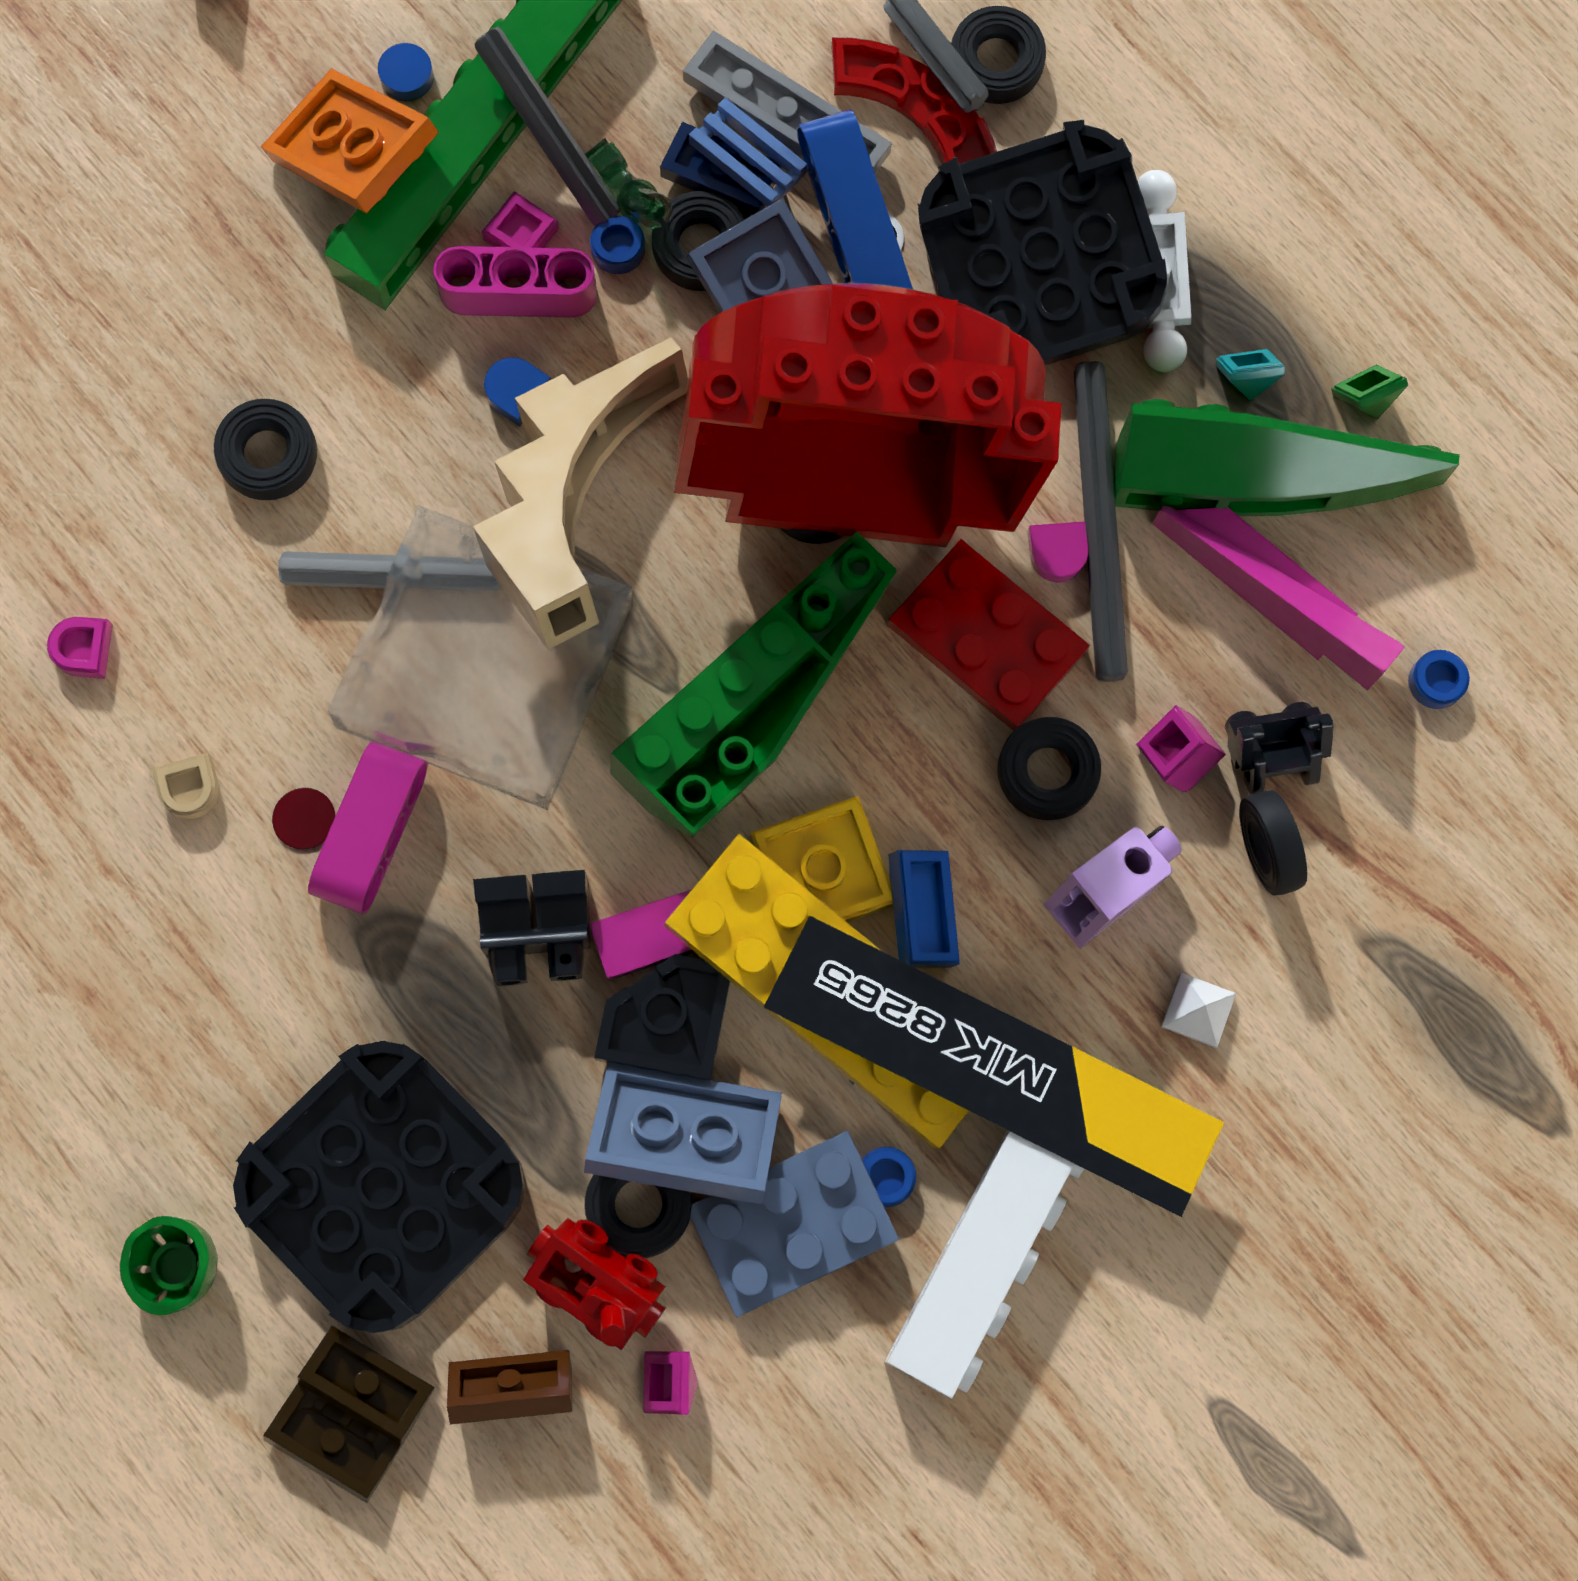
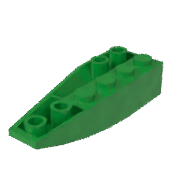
M1150 399L1143 401L1141 404H1132L1116 442L1114 465L1115 507L1160 511L1163 506H1169L1175 510L1226 509L1228 507L1238 516H1283L1333 511L1390 500L1442 485L1459 466L1460 454L1441 451L1440 448L1431 445L1414 446L1248 413L1231 412L1230 408L1219 404H1207L1193 409L1174 407L1172 402L1163 399Z
M856 532L611 753L610 774L651 815L693 838L777 760L896 575L897 569L863 536Z

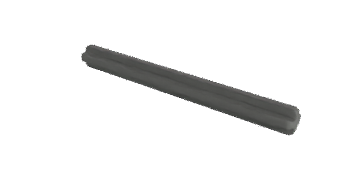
M1084 361L1076 365L1074 385L1084 521L1088 542L1087 564L1095 675L1099 681L1115 682L1125 678L1128 666L1106 374L1103 363L1099 361Z

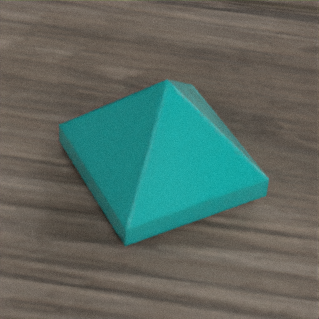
M1268 349L1220 355L1219 358H1216L1217 368L1250 401L1285 375V366Z

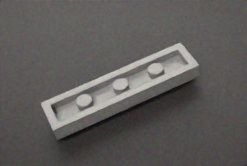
M714 30L683 69V81L718 104L726 97L786 147L801 156L797 126L842 112ZM858 122L874 172L876 173L891 153L892 142Z

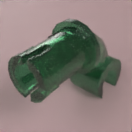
M604 138L585 153L604 184L609 187L616 197L622 216L628 217L636 223L641 222L644 226L651 229L662 227L656 218H660L666 223L669 221L672 214V206L669 199L665 195L658 193L649 181L641 178L636 179L626 169L628 164L613 142L608 143L606 138Z

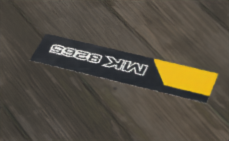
M809 916L763 1007L1180 1217L1184 1213L1225 1123L812 916Z

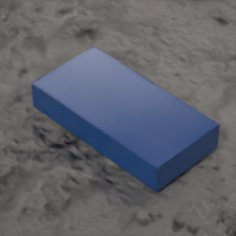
M897 850L888 854L898 959L914 968H951L959 965L960 959L949 852Z

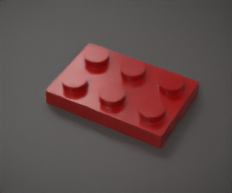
M962 539L956 543L893 613L887 623L889 628L1013 731L1028 720L1090 647V644Z

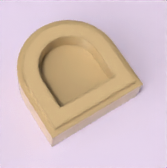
M208 753L151 768L160 802L174 816L186 820L198 819L208 814L217 803L219 784L212 757Z

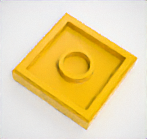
M859 796L750 832L751 841L757 849L846 922L893 907L891 883Z

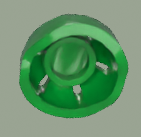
M157 1216L136 1228L125 1240L120 1259V1276L127 1294L140 1309L153 1315H169L191 1307L208 1293L216 1276L218 1254L211 1236L194 1221L171 1216ZM157 1234L162 1236L166 1244L162 1245L157 1240ZM142 1266H150L151 1272L142 1273L140 1269ZM167 1290L166 1296L159 1302V1297Z

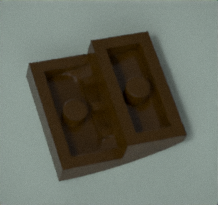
M331 1325L298 1375L297 1385L264 1433L263 1438L268 1444L365 1503H368L414 1427L435 1387Z

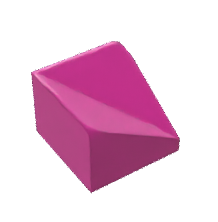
M1177 705L1136 744L1163 781L1182 792H1187L1195 786L1226 755L1202 723L1194 715Z

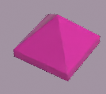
M645 1351L644 1413L688 1415L698 1385L690 1352Z

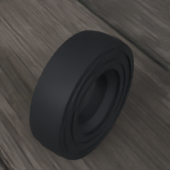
M988 6L978 9L969 14L959 24L951 41V44L988 89L989 96L984 101L986 103L1004 104L1016 101L1028 94L1042 75L1046 60V45L1043 34L1038 25L1028 15L1017 9L1007 6ZM994 38L1010 42L1018 53V61L1012 68L1006 71L997 72L987 69L980 63L977 56V50L983 42Z
M688 192L672 199L659 212L652 229V251L662 273L671 282L682 288L706 291L687 260V254L680 247V236L686 228L698 223L708 224L722 234L744 221L743 214L730 200L713 192Z
M255 399L237 406L224 417L215 434L214 457L222 476L237 492L257 500H276L294 493L309 479L316 464L317 443L308 421L294 407L275 399ZM261 431L277 432L285 438L287 443V451L283 460L271 468H256L245 459L244 450L246 443L254 434Z
M1041 717L1022 724L1010 734L1000 752L997 773L1004 795L1017 810L1027 816L1040 820H1059L1077 813L1091 800L1101 778V759L1093 739L1080 726L1063 718ZM1043 748L1057 749L1068 758L1071 765V776L1064 786L1049 790L1037 786L1031 780L1027 770V763L1030 756L1037 750Z
M1274 790L1262 791L1242 799L1239 806L1241 832L1250 862L1264 888L1271 895L1276 896L1296 891L1305 886L1307 882V862L1304 846L1296 822L1285 801Z
M593 1175L585 1194L584 1207L586 1219L597 1224L606 1232L608 1236L606 1245L623 1257H627L629 1254L639 1255L643 1258L659 1255L671 1248L684 1234L690 1221L692 1209L691 1192L655 1186L662 1198L660 1215L652 1224L642 1228H634L624 1224L619 1219L615 1209V1200L618 1192L624 1185L632 1181Z

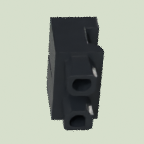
M585 869L532 874L533 897L536 908V929H534L531 884L526 875L473 879L480 925V948L486 958H489V964L497 986L528 983L526 954L548 952L549 978L551 981L582 979L584 949L591 948L589 887Z

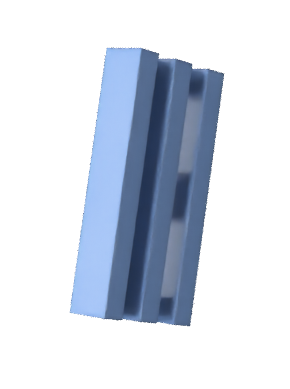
M726 97L718 104L716 113L712 114L710 112L703 119L704 125L700 129L696 127L689 134L690 145L767 207L782 199L807 173V163ZM727 122L728 124H730L734 129H736L739 133H741L744 137H746L749 141H751L755 146H757L760 150H762L765 154H767L770 158H772L775 162H777L789 173H785L782 169H780L776 164H774L771 160H769L766 156H764L761 152L754 148L750 143H748L745 139H743L725 123ZM714 134L738 152L740 157L753 167L759 169L774 181L777 186L772 189L710 138Z

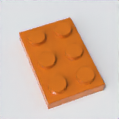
M331 68L261 145V148L273 162L367 214L386 195L388 189L411 163L421 156L424 149L439 131L427 116Z

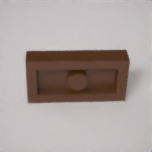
M563 1350L449 1362L447 1411L450 1425L572 1412V1364L570 1351Z

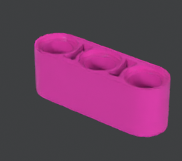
M456 246L441 252L436 258L433 267L434 278L442 303L448 310L459 315L578 317L588 313L593 308L598 296L592 261L582 251L571 248ZM467 275L473 278L465 286L455 287L449 284L457 276ZM521 276L528 279L525 285L518 288H510L504 285L512 277ZM571 277L580 278L584 281L582 285L574 289H565L559 286L563 280Z
M373 740L368 744L360 758L312 870L308 884V893L310 895L362 915L367 913L374 902L420 794L427 774L428 761Z

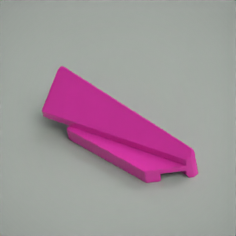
M1163 506L1153 522L1155 527L1314 658L1319 660L1323 655L1326 656L1367 691L1405 648L1399 641L1356 617L1358 613L1228 507L1226 509L1175 510L1172 507Z

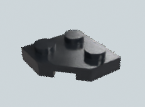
M674 954L656 966L654 971L606 1000L594 1056L595 1061L612 1062L711 1081L730 981L704 959Z

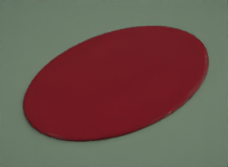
M312 788L294 789L286 793L277 802L272 815L273 829L277 837L289 847L295 849L314 848L326 840L335 819V810L329 798L322 792Z

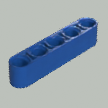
M849 109L799 124L797 126V136L803 160L807 163V172L844 283L881 284L913 290L858 121L853 111Z

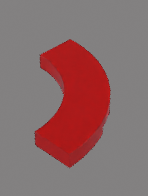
M832 37L834 95L861 97L879 102L898 111L912 121L929 139L942 164L957 157L959 164L997 152L994 139L984 118L979 117L975 110L969 113L963 112L926 65L899 53V48L872 40Z

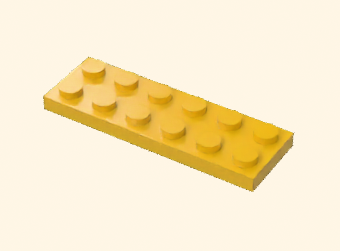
M740 834L735 837L663 924L666 929L762 1008L809 916L880 950ZM765 1009L934 1150L941 1148L969 1112V1110Z

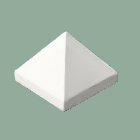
M1180 973L1161 1028L1217 1048L1236 993Z

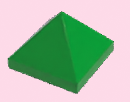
M1374 365L1334 385L1331 391L1333 396L1379 419L1408 387L1407 378L1379 365Z

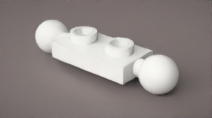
M1150 170L1142 174L1137 181L1162 259H1165L1167 288L1161 311L1148 327L1153 328V332L1144 343L1143 355L1146 363L1152 369L1158 372H1171L1183 364L1187 355L1186 341L1175 330V326L1191 325L1185 212L1168 213L1177 197L1176 182L1165 171Z

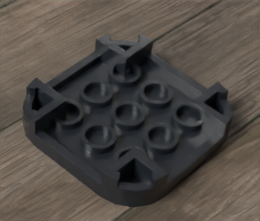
M1084 120L1063 122V131L961 164H959L957 157L940 165L938 167L939 172L926 186L921 202L918 204L919 224L940 296L951 300H958L959 303L976 309L1010 327V330L1028 340L1038 350L1045 365L1128 340L1146 330L1160 313L1167 288L1165 259H1162L1132 165V154L1123 138L1118 140L1106 130L1085 125Z
M387 1041L364 1045L356 1044L338 1057L341 1060L255 1143L249 1141L236 1160L238 1167L233 1183L236 1202L234 1209L245 1227L250 1228L330 1312L329 1315L347 1328L371 1333L401 1329L422 1315L509 1228L521 1210L526 1188L522 1163L511 1146L423 1056L404 1043L402 1045Z

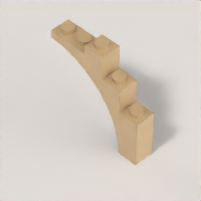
M671 337L576 385H573L562 374L515 397L524 431L530 443L494 461L507 502L511 507L473 526L487 568L547 650L599 624L588 583L575 562L576 524L586 492L601 465L621 441L654 412L687 393L688 375L682 349Z

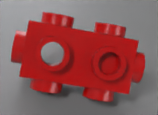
M567 1218L556 1230L546 1225L527 1252V1255L535 1261L523 1278V1281L536 1290L541 1300L550 1306L567 1311L581 1321L593 1337L602 1341L607 1346H616L622 1350L636 1332L646 1338L666 1309V1307L657 1302L666 1286L656 1280L658 1272L653 1264L639 1255L629 1254L626 1258L606 1245L608 1242L606 1232L591 1221L582 1219L575 1223Z

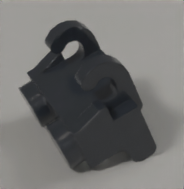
M1295 702L1287 706L1280 713L1256 716L1251 711H1240L1228 718L1225 723V730L1228 735L1227 747L1234 768H1240L1241 771H1244L1245 785L1249 794L1264 791L1265 778L1300 772L1305 785L1318 784L1320 782L1322 758L1331 757L1334 725L1329 713L1321 714L1318 706L1312 707L1306 702Z

